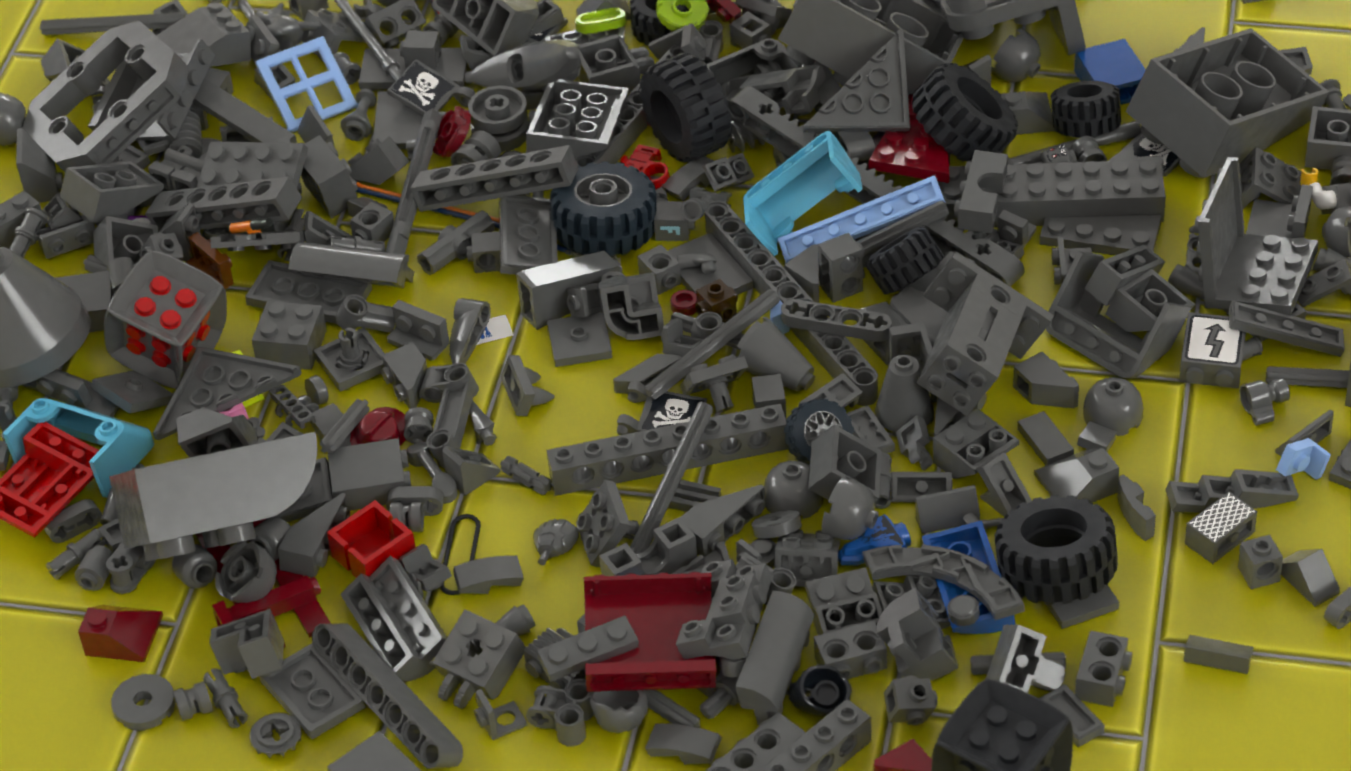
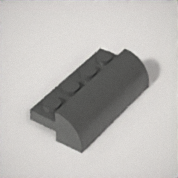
M301 241L294 246L288 270L296 275L404 288L405 282L413 283L414 271L408 267L409 255Z
M389 556L370 577L361 573L340 595L380 658L402 681H412L427 675L436 668L432 663V659L439 652L447 636L400 562L396 558Z
M772 591L735 686L741 708L754 710L758 726L764 720H769L777 712L782 714L783 701L785 696L788 695L787 690L792 684L793 674L800 668L802 650L809 644V629L814 618L813 611L803 600L792 594L780 591Z

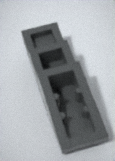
M1234 469L1231 477L1202 475L1198 483L1169 481L1165 489L1172 512L1201 513L1228 492L1234 494L1253 509L1295 501L1299 497L1291 475L1284 476L1276 472Z

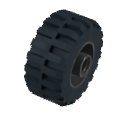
M601 161V164H594V162L586 163V166H578L579 170L571 186L552 189L550 193L551 219L554 221V227L557 231V240L570 251L574 249L577 254L584 255L605 251L610 257H614L616 254H621L622 256L629 254L632 249L636 251L641 248L643 243L646 244L655 232L654 218L657 211L655 186L645 173H639V170L633 166L626 167L623 163L618 162L610 164L607 161Z

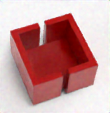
M376 500L327 531L331 556L346 570H351L355 578L361 573L370 577L389 556L396 558L400 562L399 558L402 555L416 548L413 532L397 518L393 519L392 514Z

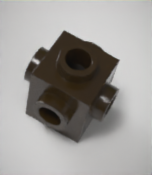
M721 279L696 290L697 303H695V309L698 315L705 312H714L721 316L722 322L726 323L737 314L736 302H738V296L732 287H728Z

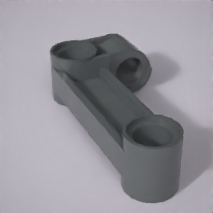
M465 363L428 367L425 371L419 393L420 398L428 402L440 403L433 432L428 436L426 444L439 466L443 468L445 466L442 450L444 446L460 449L471 403L479 391V386Z

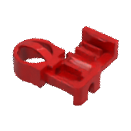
M638 144L629 159L627 155L620 159V163H623L626 167L633 166L639 170V173H645L653 182L655 190L659 189L670 178L666 164L654 162V160H662V155L658 148ZM657 173H663V176L658 179L650 177Z

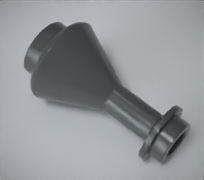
M363 89L356 94L357 109L341 120V129L344 135L352 141H360L364 137H368L372 132L367 111L368 108L376 104L377 100L374 92L369 89Z

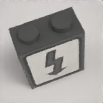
M1189 312L1182 350L1179 382L1239 389L1246 332L1229 328V316Z

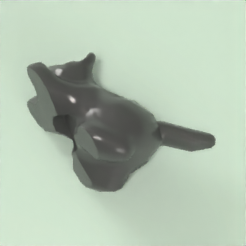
M280 3L277 7L268 11L267 14L261 10H257L255 13L279 42V47L283 51L297 46L302 41L304 31L318 29L321 23L298 21L290 16L289 11H284V4Z

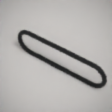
M463 514L457 516L452 521L443 564L448 565L455 525L462 519H472L476 523L470 561L475 559L480 521L474 515ZM444 582L443 585L440 587L441 590L448 595L461 594L458 592V590L452 591L446 589L444 586Z

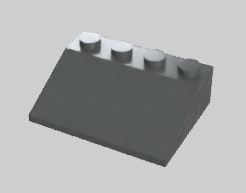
M562 79L548 84L526 134V153L570 145L574 157L578 158L607 149L627 99L629 88Z

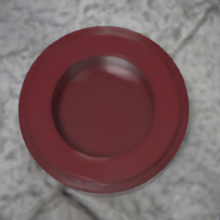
M680 290L671 296L670 306L673 313L677 312L691 316L697 312L695 309V303H697L695 292Z

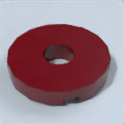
M459 106L454 107V111L451 109L447 111L442 117L433 153L444 159L451 157L462 145L470 127V112Z

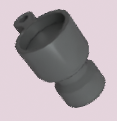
M1284 378L1271 380L1269 384L1258 380L1240 386L1242 406L1247 413H1251L1256 426L1274 421L1275 415L1272 401L1281 403L1288 401L1290 398L1289 387Z

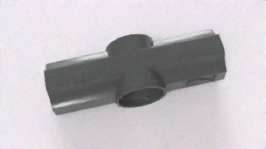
M482 210L457 228L453 225L445 227L439 234L438 241L417 255L418 263L427 274L431 275L456 257L460 260L466 259L467 245H472V234L493 232L495 230L494 222L489 214Z

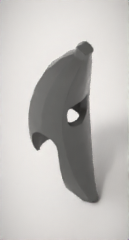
M546 40L520 45L487 59L472 71L465 72V81L468 85L476 84L484 89L501 85L513 87L520 92L545 91L550 83L560 79L574 81L581 70L580 47L577 43L567 40Z

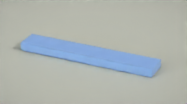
M934 175L780 237L778 242L787 263L811 245L820 244L846 233H849L855 240L894 224L939 201L945 202L937 178Z

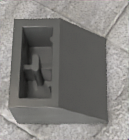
M977 408L933 437V463L944 472H952L953 479L975 475L978 473L977 467L997 453L1009 452L1019 445V440Z

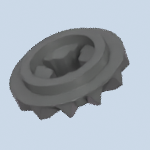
M273 713L260 718L251 728V745L254 746L258 754L266 753L269 758L273 754L278 753L284 756L287 750L295 751L296 743L301 741V726L289 714ZM275 729L276 733L279 734L281 738L279 741H274L272 730Z

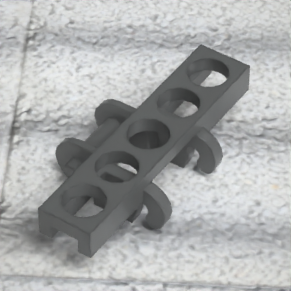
M283 384L269 390L271 398L278 404L275 413L282 417L283 413L281 411L284 409V412L288 415L285 419L286 424L292 427L293 423L291 421L293 420L297 426L303 429L305 428L304 424L309 421L312 424L316 423L313 412L319 410V406L312 402L310 396L303 395L296 398Z

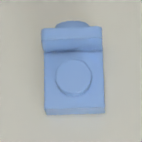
M1306 438L1286 445L1276 470L1284 476L1305 471L1314 479H1319L1322 477L1331 455L1314 441Z

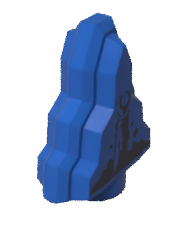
M885 514L881 515L872 529L867 528L863 535L856 540L846 543L839 550L838 561L841 565L857 566L865 563L862 551L892 545H902V548H907L911 545L908 529L904 523L900 522L894 525Z

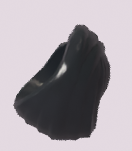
M829 665L809 667L802 672L798 680L792 683L787 690L789 700L795 707L805 713L826 717L846 699L851 701L852 688L849 681L842 677L836 668Z

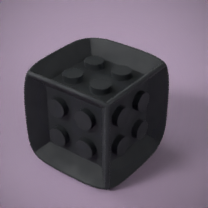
M985 679L972 689L942 728L932 753V771H1070L1073 755V727L1071 721L1056 707L1004 682Z

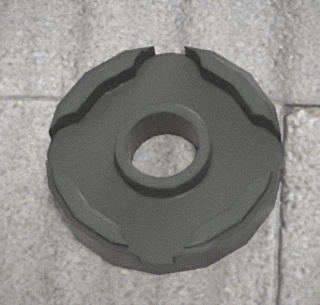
M142 674L127 679L118 686L111 699L115 719L131 730H146L162 724V719L167 715L169 718L174 711L176 701L172 685L165 678L154 674ZM140 700H151L147 705H136Z

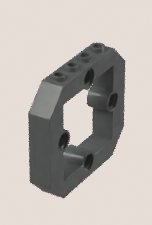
M140 21L110 28L31 101L23 129L64 172H66L67 167L111 163L181 98L190 68L173 49ZM125 60L142 80L147 81L127 100L122 99L114 103L107 113L108 118L84 139L82 132L66 115L85 97L95 93L101 83Z

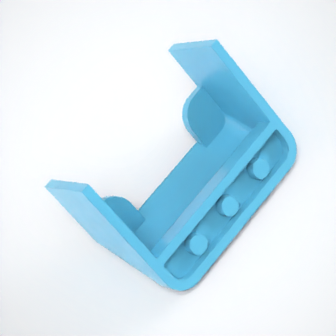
M825 131L751 187L743 197L745 225L773 256L778 254V238L793 233L794 221L834 190L838 192L846 191L848 193L855 188L859 193L863 189L859 171L831 131Z
M44 398L33 401L2 433L15 464L26 454L22 438L38 423L47 422L76 438L103 446L89 461L101 495L106 498L111 488L109 477L135 468L154 446V439L148 428L79 406Z

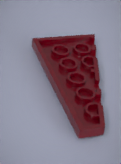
M913 94L908 95L909 131H886L869 158L868 169L922 179L935 175L937 181L949 183L948 152L940 144L938 145L933 140L934 138L923 129L924 126L918 122L917 114L912 109Z

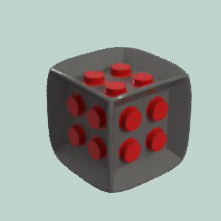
M149 251L133 267L110 301L104 317V341L107 352L116 361L129 369L164 386L177 389L199 347L214 349L226 323V291L216 279L205 272L168 254Z

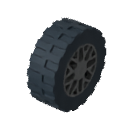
M816 399L804 402L791 411L792 414L787 417V424L784 427L786 437L784 440L789 447V452L796 457V460L810 465L812 441L833 425H837L853 435L852 419L847 415L844 407H840L839 403L835 401Z

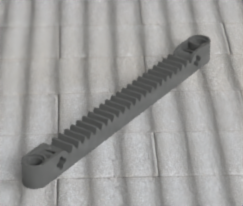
M751 86L744 87L728 101V110L731 112V117L735 122L789 157H792L816 138V132H803L804 125L799 126L798 119L790 121L789 113L781 116L779 114V105ZM856 157L851 159V161L860 173L863 189L859 193L855 188L848 193L846 191L843 192L864 204L899 190L902 186L899 185L893 188V180L884 182L885 175L876 176V169L867 171V164L858 165L859 158ZM945 216L925 226L943 254L949 251L955 253L956 251L960 255L974 260L977 266L1010 287L1025 273L1022 262L1015 255L989 239H972L973 232L963 233L964 230L955 227V220L953 219L946 222Z

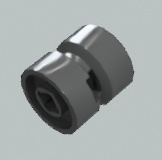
M477 130L452 154L451 164L454 166L499 158L501 147L498 141L488 132Z

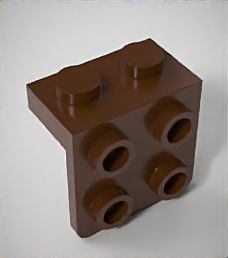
M198 232L189 236L188 239L193 258L185 263L210 275L224 289L234 284L231 272L233 264L226 253H221L216 248H211L210 239L206 240Z

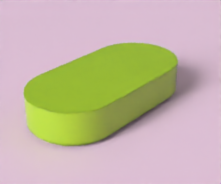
M620 8L580 14L575 19L576 30L583 34L617 29L627 23L626 12Z

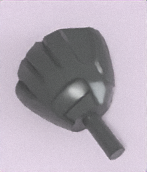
M563 519L549 520L541 524L539 528H536L533 539L535 547L541 555L538 560L539 565H545L548 558L568 552L579 538L578 528Z

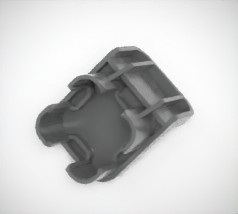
M939 0L940 8L949 27L954 31H961L964 39L975 40L986 37L994 31V24L1014 19L1017 24L1037 22L1045 17V9H1048L1055 33L1067 55H1073L1086 50L1075 0Z

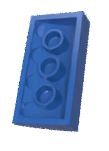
M982 520L922 536L924 545L943 547L971 556L987 564L991 571L1001 577ZM935 578L948 619L947 606L952 598L958 595H970L978 601L980 615L975 623L969 626H957L949 619L954 633H994L1002 631L1004 625H1016L1014 615L994 620L985 605L967 590L950 582Z

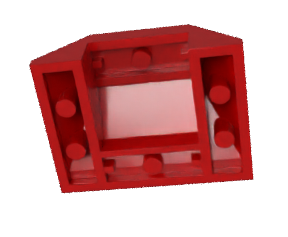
M47 422L38 423L22 438L26 454L0 478V519L34 538L95 478L89 461L99 451L97 448Z

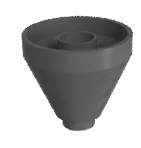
M0 247V388L30 383L62 366L83 345L90 330L91 319L76 291L10 249Z

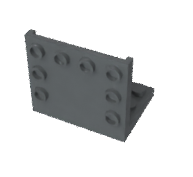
M1227 157L1223 168L1218 169L1217 181L1215 184H1211L1210 196L1208 200H1204L1202 213L1196 217L1194 225L1195 233L1199 234L1197 257L1201 258L1199 281L1203 282L1205 308L1229 310L1231 302L1236 301L1291 316L1318 252V240L1306 239L1304 237L1288 238L1276 235L1245 234L1239 158Z

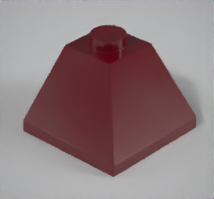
M111 605L89 607L78 630L85 656L145 662L162 620L163 612Z

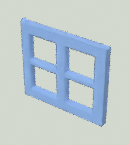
M324 36L255 61L287 127L286 129L290 132L298 130L303 117L295 119L285 99L306 91L313 107L322 120L358 107V103ZM319 51L328 71L307 78L298 58ZM291 61L300 81L280 88L270 68ZM334 81L343 102L323 109L313 88Z

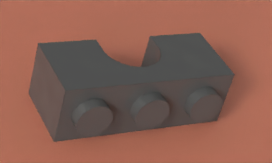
M974 150L972 161L967 160L965 167V177H967V180L961 181L959 197L962 198L961 200H956L954 207V217H958V229L992 234L997 216V193H1003L1008 174V154Z
M678 517L653 529V542L645 551L639 554H635L629 545L624 543L599 555L601 575L672 574L679 568L689 565L697 557L696 536L684 521Z

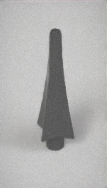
M472 400L469 414L477 444L484 442L485 445H492L495 439H497L493 433L495 423Z

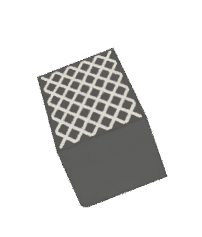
M1228 492L1186 523L1185 544L1211 564H1214L1239 545L1240 542H1243L1255 533L1257 511L1231 492Z

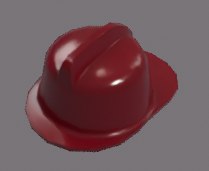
M390 407L374 409L366 414L351 432V446L396 438L399 439V444L402 445L406 441L404 437L405 414Z

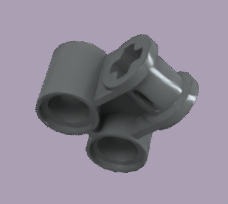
M584 679L570 681L564 690L548 685L538 686L534 693V704L527 710L526 718L535 727L556 730L561 744L565 746L579 745L586 738L585 721L594 715L590 704L593 692H586V680Z

